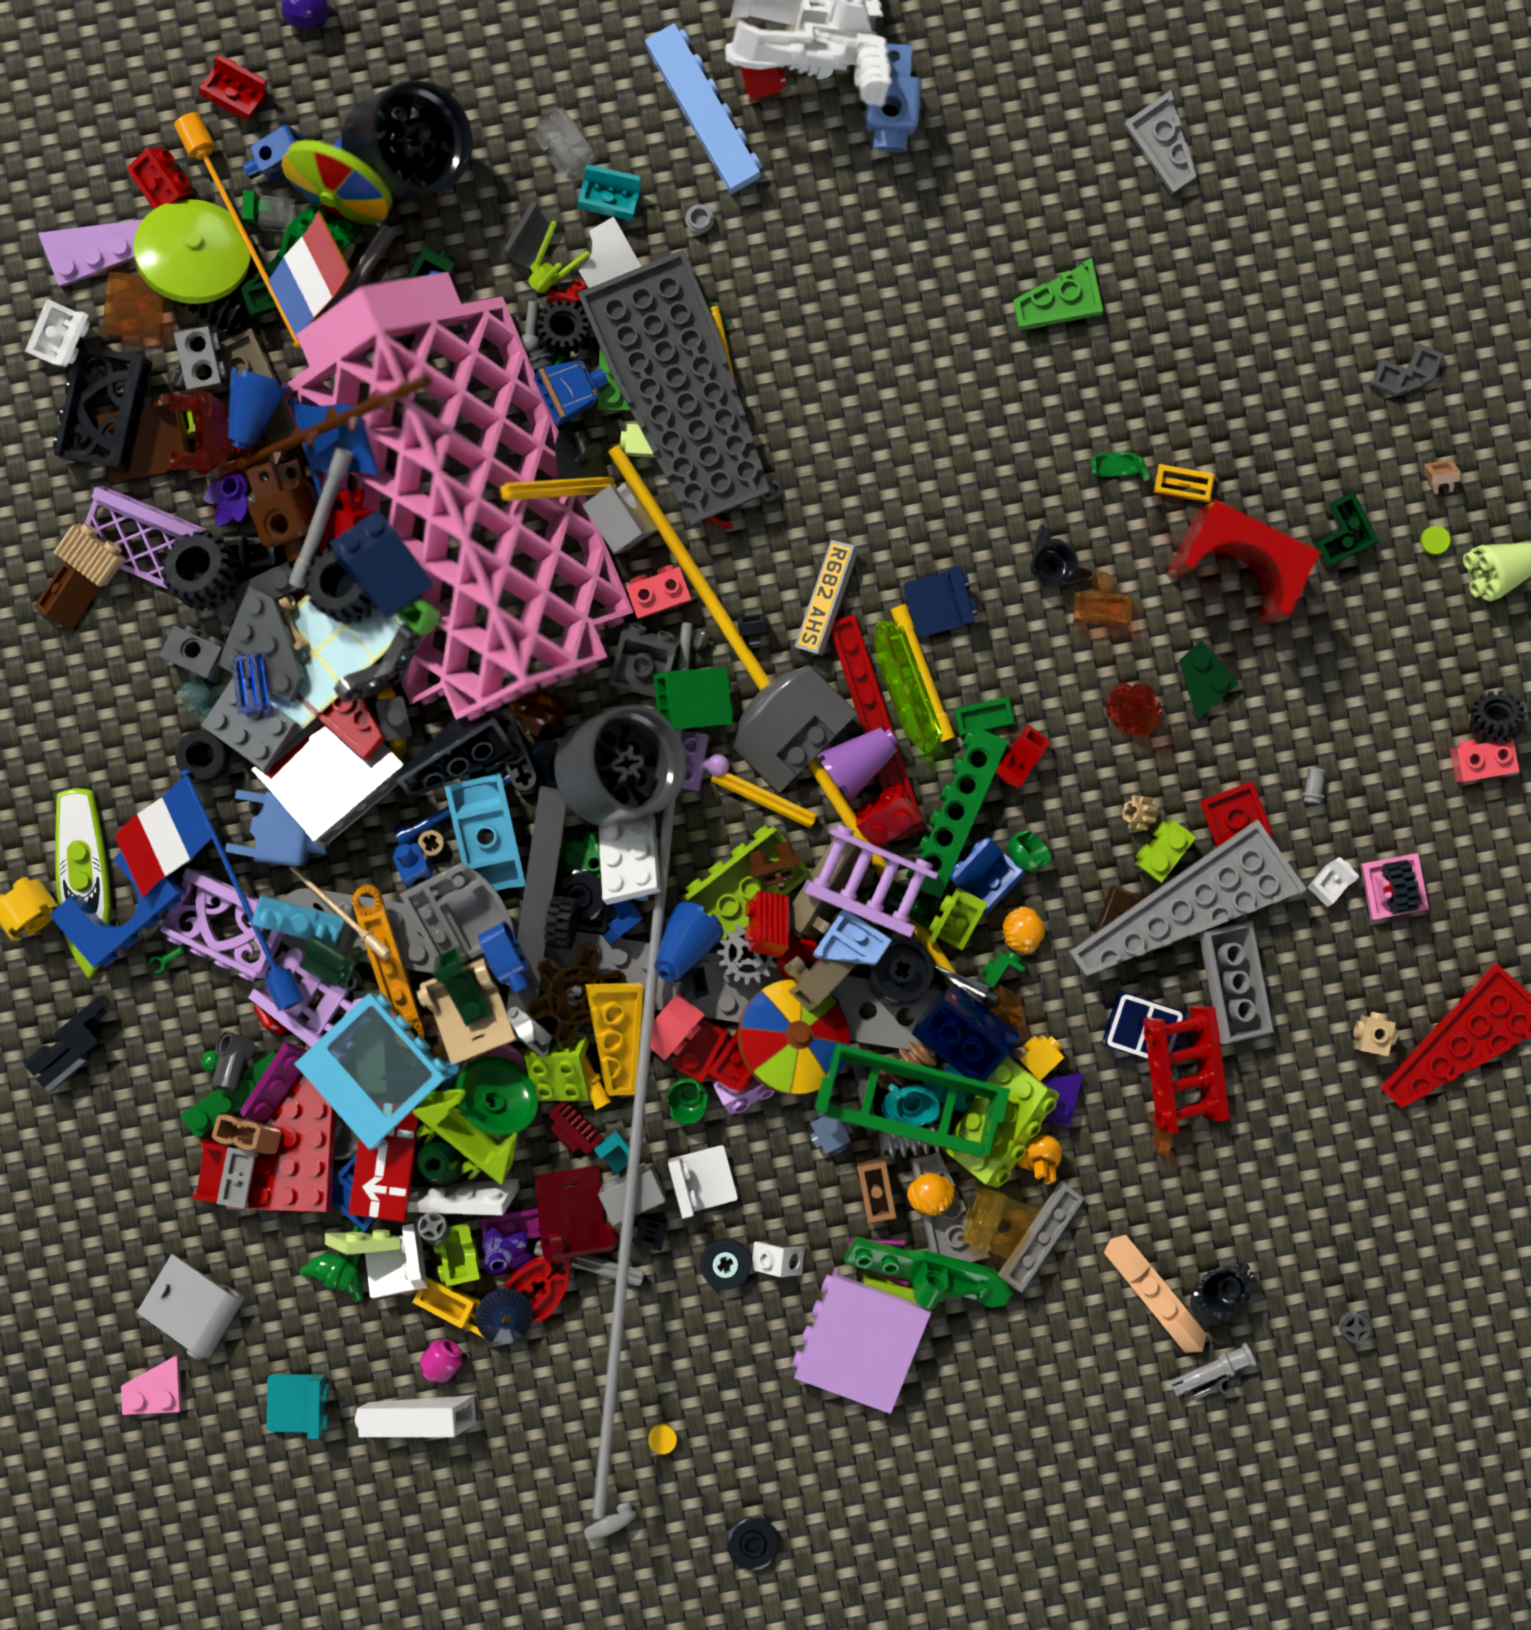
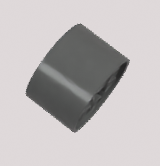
M639 705L622 706L573 726L561 740L555 757L556 782L564 801L582 819L602 826L617 825L666 808L679 794L686 773L685 751L674 727L658 712ZM621 729L624 733L619 741V731ZM632 792L641 799L639 804L635 799L634 795L632 794Z

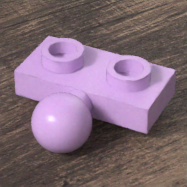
M682 730L681 742L686 757V773L682 788L700 791L704 769H707L715 777H720L728 772L729 761L725 756L716 754L706 758L710 735Z

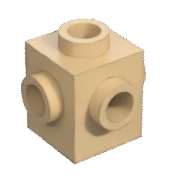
M1371 1012L1370 1017L1361 1015V1020H1357L1354 1027V1037L1357 1038L1355 1049L1389 1057L1391 1045H1395L1398 1036V1029L1395 1028L1396 1023L1388 1021V1015Z

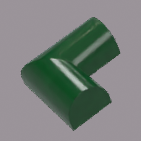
M1354 491L1327 505L1339 531L1315 542L1314 548L1320 551L1318 558L1325 568H1329L1379 543Z

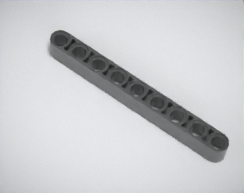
M540 786L517 937V941L529 965V970L523 973L529 987L516 994H513L510 987L507 1012L510 1008L517 1007L527 1015V1003L529 1000L539 997L542 977L538 973L537 966L538 962L545 958L547 946L544 943L545 918L548 915L549 902L555 893L567 812V803L564 801L558 788ZM513 1028V1031L517 1039L516 1041H523Z

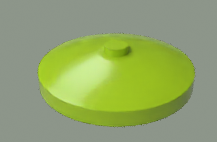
M194 199L178 200L171 204L166 203L151 211L137 228L134 238V259L139 274L153 290L171 300L190 304L219 300L232 293L243 282L249 270L251 254L230 212L213 203Z

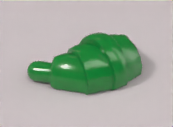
M325 1252L323 1255L312 1258L308 1264L299 1269L301 1276L307 1277L310 1275L311 1277H316L317 1280L324 1282L323 1285L329 1289L345 1290L347 1294H352V1298L356 1302H361L364 1298L362 1291L363 1281L358 1267L341 1255L337 1256Z

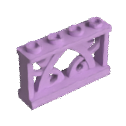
M186 868L182 876L184 880L181 885L187 892L180 897L182 902L168 913L159 931L167 934L166 939L177 945L185 943L191 946L190 951L202 957L209 955L215 958L214 963L223 968L230 969L232 966L240 970L238 975L247 980L254 981L255 978L265 979L270 964L253 927L249 928L244 922L243 918L246 912L235 888L198 869ZM197 885L198 887L196 892V906L187 905L191 897V894L195 886ZM243 892L254 915L259 899ZM217 896L221 901L220 906L215 909H209L208 904L214 905L213 898ZM234 903L237 905L235 911L236 922L244 933L229 940L218 941L210 924L209 914H221ZM188 911H196L197 917H190L185 921L191 922L193 929L190 932L183 931L179 923L181 916ZM259 927L261 933H263V932L267 929V928ZM275 930L271 931L266 942L272 957H274L284 933ZM202 934L205 942L197 939L196 937ZM254 940L260 948L261 955L256 962L248 963L243 955L247 950L254 955V947L250 944ZM235 949L234 956L224 952Z

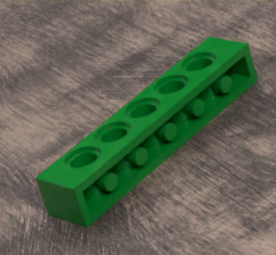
M975 727L974 732L968 730L962 744L966 748L963 757H957L951 769V773L955 774L951 785L946 783L939 799L944 800L939 811L934 809L928 825L932 826L928 837L923 835L917 851L921 852L919 859L926 861L930 856H937L941 861L940 868L935 871L938 873L937 878L926 875L920 890L938 898L942 897L1008 740L978 727ZM975 751H981L986 758L984 765L979 768L974 767L970 762V757ZM964 777H969L974 782V789L968 794L962 793L959 789V782ZM954 803L960 804L963 808V815L957 820H952L948 816V808ZM941 830H948L952 835L951 842L946 846L939 845L936 840V836ZM911 868L908 869L906 877L910 879L908 884H910L915 872Z

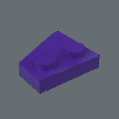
M1077 1073L1040 1080L1047 1087L1056 1090L1060 1094L1056 1107L1047 1114L1044 1121L1063 1127H1070L1083 1074Z

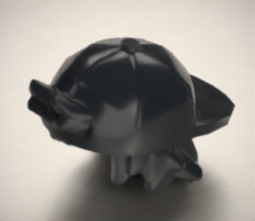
M1240 1263L1238 1267L1222 1266L1214 1271H1208V1274L1203 1275L1202 1280L1197 1281L1194 1292L1191 1295L1190 1305L1195 1316L1201 1322L1208 1326H1217L1224 1321L1228 1322L1234 1315H1239L1240 1310L1250 1300L1252 1283L1255 1277L1254 1272H1250L1248 1264Z

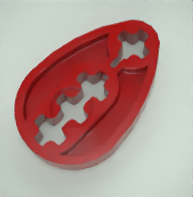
M541 1255L522 1265L507 1280L504 1288L517 1290L524 1296L527 1292L530 1293L534 1289L536 1282H545L544 1289L539 1288L535 1298L531 1297L528 1300L533 1312L532 1323L548 1318L560 1303L571 1275V1258L547 1262L544 1256ZM560 1261L564 1263L563 1269L554 1270L551 1274L554 1262L557 1264Z

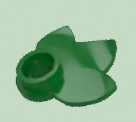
M587 830L581 842L567 840L562 843L560 855L567 865L561 871L560 878L572 870L583 869L601 878L599 835ZM594 860H599V866L592 869L591 863Z

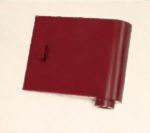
M599 1165L535 1175L541 1249L547 1262L614 1250L615 1245L618 1243V1233L610 1223L604 1222L603 1204L598 1195L601 1188Z

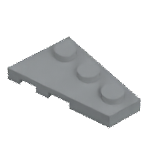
M1170 90L1124 122L1123 126L1172 195L1194 180L1197 175L1188 145L1184 140L1179 115L1176 113L1173 103L1174 98Z

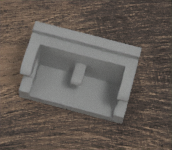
M238 1147L227 1148L217 1204L242 1209L248 1208L249 1202L247 1200L258 1152Z

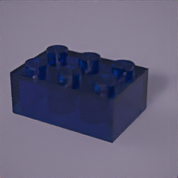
M954 982L923 1013L911 1033L962 1075L982 1082L1010 1055L1020 1034Z

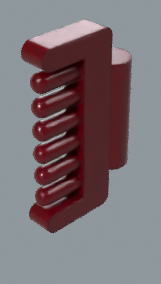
M560 1101L548 1114L555 1122L549 1130L571 1153L580 1147L588 1154L603 1140V1135L598 1134L589 1142L598 1133V1130L594 1129L584 1137L593 1128V1125L588 1124L579 1132L588 1123V1120L583 1119L574 1127L583 1118V1115L578 1114L569 1122L578 1113V1110L573 1109L564 1117L573 1108V1105L568 1104L560 1112L568 1103V1101Z

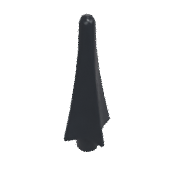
M933 963V971L957 985L983 1006L986 1002L993 1006L997 1005L1000 996L992 992L993 988H991V985L956 974Z

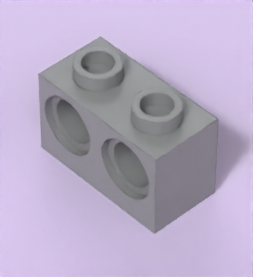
M208 326L174 333L186 390L191 394L224 387L223 379L227 378L224 362L218 361L216 351L221 350L217 333L212 334V330ZM196 339H204L206 341L204 350L201 352L192 351V343ZM202 367H211L212 376L208 380H200L198 378L199 370Z

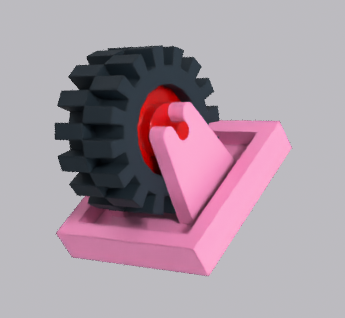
M1418 853L1360 864L1371 920L1429 909Z

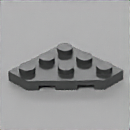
M248 586L217 665L289 702L295 701L305 673L302 665L298 664L293 650L294 642L289 628L285 626L280 610L282 608L279 600L254 586Z

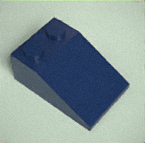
M376 510L330 542L335 560L385 619H388L434 587L396 530L379 510Z

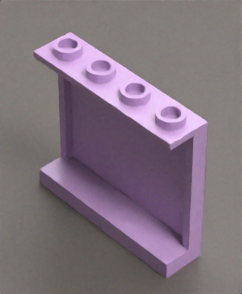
M835 1267L832 1275L827 1274L824 1279L821 1291L825 1293L822 1301L816 1300L811 1316L815 1317L812 1327L807 1325L801 1340L805 1343L802 1352L797 1350L791 1366L795 1368L794 1378L891 1414L930 1317L931 1309L923 1308L912 1301L838 1274L839 1268Z

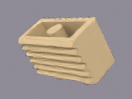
M73 524L55 549L54 554L77 569L78 572L82 573V575L86 576L97 586L107 585L126 559L120 554L121 548L109 540L106 542L97 537L98 531L89 524Z

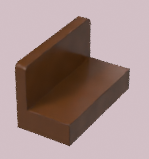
M63 561L34 605V608L52 621L68 630H73L100 587L78 572L77 569Z

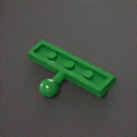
M215 1050L206 1052L201 1059L203 1069L209 1073H215L219 1055H217ZM273 1050L242 1072L237 1092L217 1089L180 1115L196 1139L215 1126L217 1116H230L242 1108L278 1053L276 1050Z

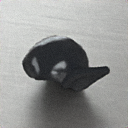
M1041 524L1039 526L1035 543V555L1030 564V571L1040 583L1047 588H1054L1063 583L1073 582L1092 575L1091 570L1079 566L1078 556L1070 545L1060 539H1051L1045 525Z

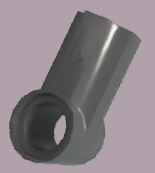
M225 1031L220 1035L216 1043V1053L219 1055L212 1081L213 1088L237 1092L243 1066L250 1060L254 1052V1042L229 1031Z

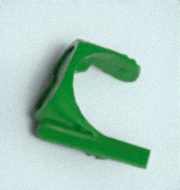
M1135 453L1095 454L1091 458L1092 475L1112 477L1140 472L1143 481L1150 479L1144 459Z

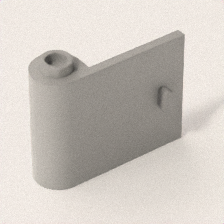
M171 1254L137 1313L187 1348L186 1352L189 1356L202 1360V1358L208 1359L242 1304L244 1296L229 1286L216 1284L180 1257Z

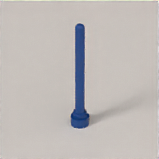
M508 773L502 775L504 787L510 785L512 782ZM449 806L411 827L410 825L405 827L401 825L392 830L399 844H408L410 846L413 844V841L417 840L416 836L451 817Z

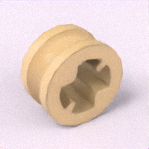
M429 830L421 834L418 843L427 855L432 856L442 852L445 846V839L438 831ZM431 835H435L439 846L437 849L432 848V851L426 849L428 844L424 840L426 837L431 838Z

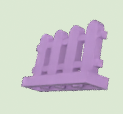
M297 947L290 949L288 952H281L278 958L282 962L279 966L283 965L284 969L291 968L294 977L297 973L304 977L299 984V988L305 1000L292 1008L278 1012L267 986L254 988L248 998L312 1047L326 1034L325 1030L328 1032L335 1026L331 1023V1020L340 1006L347 1011V1014L363 998L356 999L353 1003L346 999L349 994L348 984L344 981H338L329 986L324 982L328 975L327 968L322 964H317L307 969L302 965L306 959V953L302 948ZM321 990L325 996L316 1010H314L309 1004L317 991ZM371 1006L329 1045V1051L341 1064L347 1063L353 1054L346 1047L350 1049L355 1045L356 1042L352 1038L361 1024L367 1025L372 1019L368 1016Z

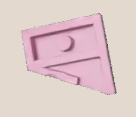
M179 1355L171 1357L169 1360L151 1368L121 1386L122 1415L171 1413L182 1410Z

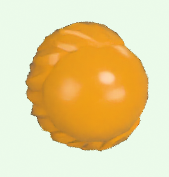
M1021 907L1011 911L1005 917L1002 924L1005 943L1018 953L1029 954L1035 951L1044 938V923L1037 912L1031 908Z
M928 1172L920 1175L910 1184L907 1197L911 1206L919 1214L936 1216L946 1211L954 1199V1187L947 1178L937 1173Z

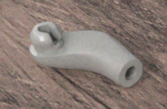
M630 1502L619 1504L617 1506L619 1515L602 1519L586 1527L584 1530L586 1539L588 1541L597 1540L617 1532L629 1524L636 1517V1511L632 1510V1504Z

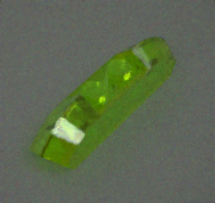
M878 619L875 631V652L892 703L906 735L920 750L929 755L940 744L943 733L904 627L895 621Z

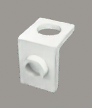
M754 1242L751 1269L778 1277L802 1275L805 1247L783 1248L763 1242ZM793 1254H796V1265L793 1269H790V1258Z

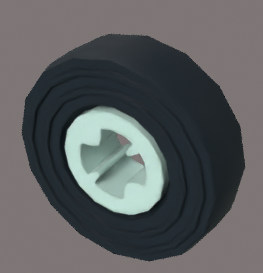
M722 1238L714 1240L706 1246L701 1255L700 1268L702 1276L708 1284L716 1289L729 1290L737 1288L745 1282L750 1273L751 1260L749 1252L743 1244L734 1239ZM727 1257V1260L729 1258L732 1259L733 1263L730 1264L731 1270L724 1271V1268L722 1270L719 1269L718 1265L721 1264L720 1258Z

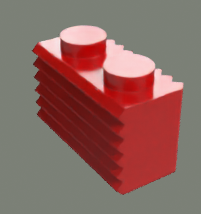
M759 890L751 900L747 901L745 906V916L749 917V924L745 930V941L749 942L748 951L782 958L789 948V896Z

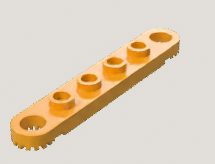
M372 885L360 886L352 897V905L358 924L362 929L372 931L373 935L392 952L388 959L383 960L365 944L380 992L393 1004L391 1009L395 1014L405 1017L414 1029L416 1028L418 1036L424 1039L425 1028L381 892ZM367 892L373 895L375 898L373 906L365 907L360 903L359 896L362 893ZM394 1030L397 1042L402 1047L410 1048Z

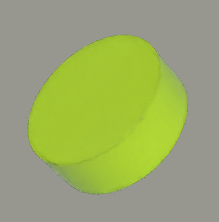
M1431 526L1425 529L1420 536L1421 548L1430 555L1443 553L1450 545V535L1441 526Z

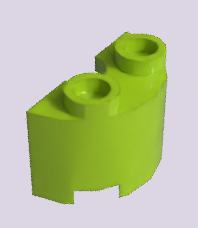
M464 1223L451 1226L448 1239L442 1244L433 1245L435 1254H441L443 1265L438 1266V1273L441 1283L445 1282L446 1287L481 1278L478 1269L480 1265L475 1238L472 1239L470 1224Z

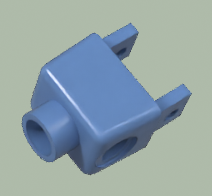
M886 44L885 47L888 50L886 57L889 58V77H891L892 84H889L885 96L886 103L883 106L866 103L865 128L869 133H874V150L904 152L907 151L908 135L914 134L919 122L922 79L910 77L912 45ZM892 106L897 109L899 115L888 117L883 113L882 108Z
M236 790L235 798L264 803L261 813L252 818L250 832L256 840V847L226 843L225 852L254 857V862L288 866L306 865L310 858V852L327 855L331 842L321 849L271 791L262 794Z

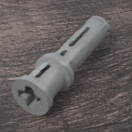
M1243 1343L1241 1348L1228 1354L1220 1353L1218 1360L1173 1380H1169L1176 1396L1180 1397L1184 1393L1225 1375L1233 1377L1235 1372L1246 1367H1256V1362L1247 1343Z

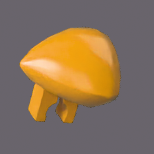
M1038 1133L1035 1137H1032L1025 1147L1026 1152L1016 1162V1165L1034 1171L1036 1179L1044 1177V1183L1049 1185L1056 1181L1055 1168L1061 1162L1062 1147L1054 1137Z

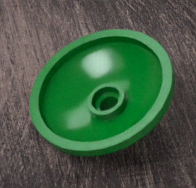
M481 1057L466 1065L457 1078L455 1090L465 1091L458 1104L459 1110L464 1118L479 1131L492 1136L508 1137L514 1132L517 1134L522 1132L533 1121L538 1108L537 1091L527 1073L515 1063L501 1057Z

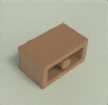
M885 1158L857 1162L868 1223L896 1218Z

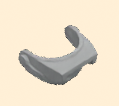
M510 1008L507 1016L519 1037L541 1057L545 1056L549 1052V1042L553 1037L519 1008Z

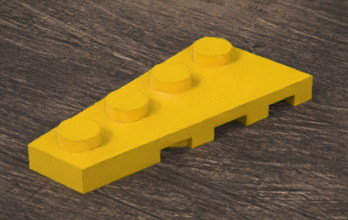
M641 983L585 984L605 1092L608 1096L635 1095L644 986Z

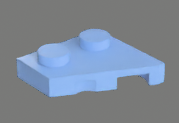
M843 909L813 953V956L875 966L891 942V939Z

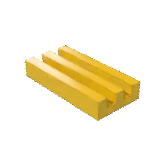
M1159 464L1153 493L1209 503L1215 474ZM1166 472L1208 481L1207 485L1163 477V474ZM1163 483L1206 492L1205 495L1163 488L1161 485Z

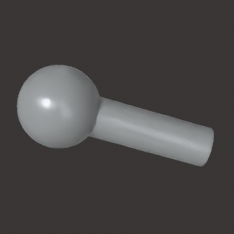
M528 301L525 334L520 337L527 356L534 351L540 350L541 346L540 340L536 336L540 302Z

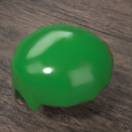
M1030 830L1019 831L1008 842L1011 860L1024 871L1036 872L1047 865L1052 859L1047 846Z
M691 1077L679 1079L672 1084L666 1098V1103L671 1111V1118L683 1125L696 1123L703 1118L709 1107L710 1099L706 1087L703 1083H699L696 1081L697 1079Z

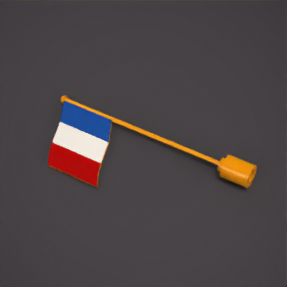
M192 112L181 116L174 122V127L189 157L204 160L295 342L293 346L297 349L302 348L296 334L314 322L316 317L341 291L351 273L321 212L317 211L308 230L285 254L269 279L208 157L212 153L215 143L201 115L198 112Z

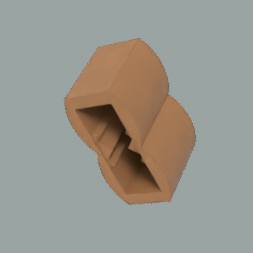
M229 1115L217 1116L212 1133L213 1139L219 1143L263 1154L277 1153L282 1135L281 1131L276 1127Z

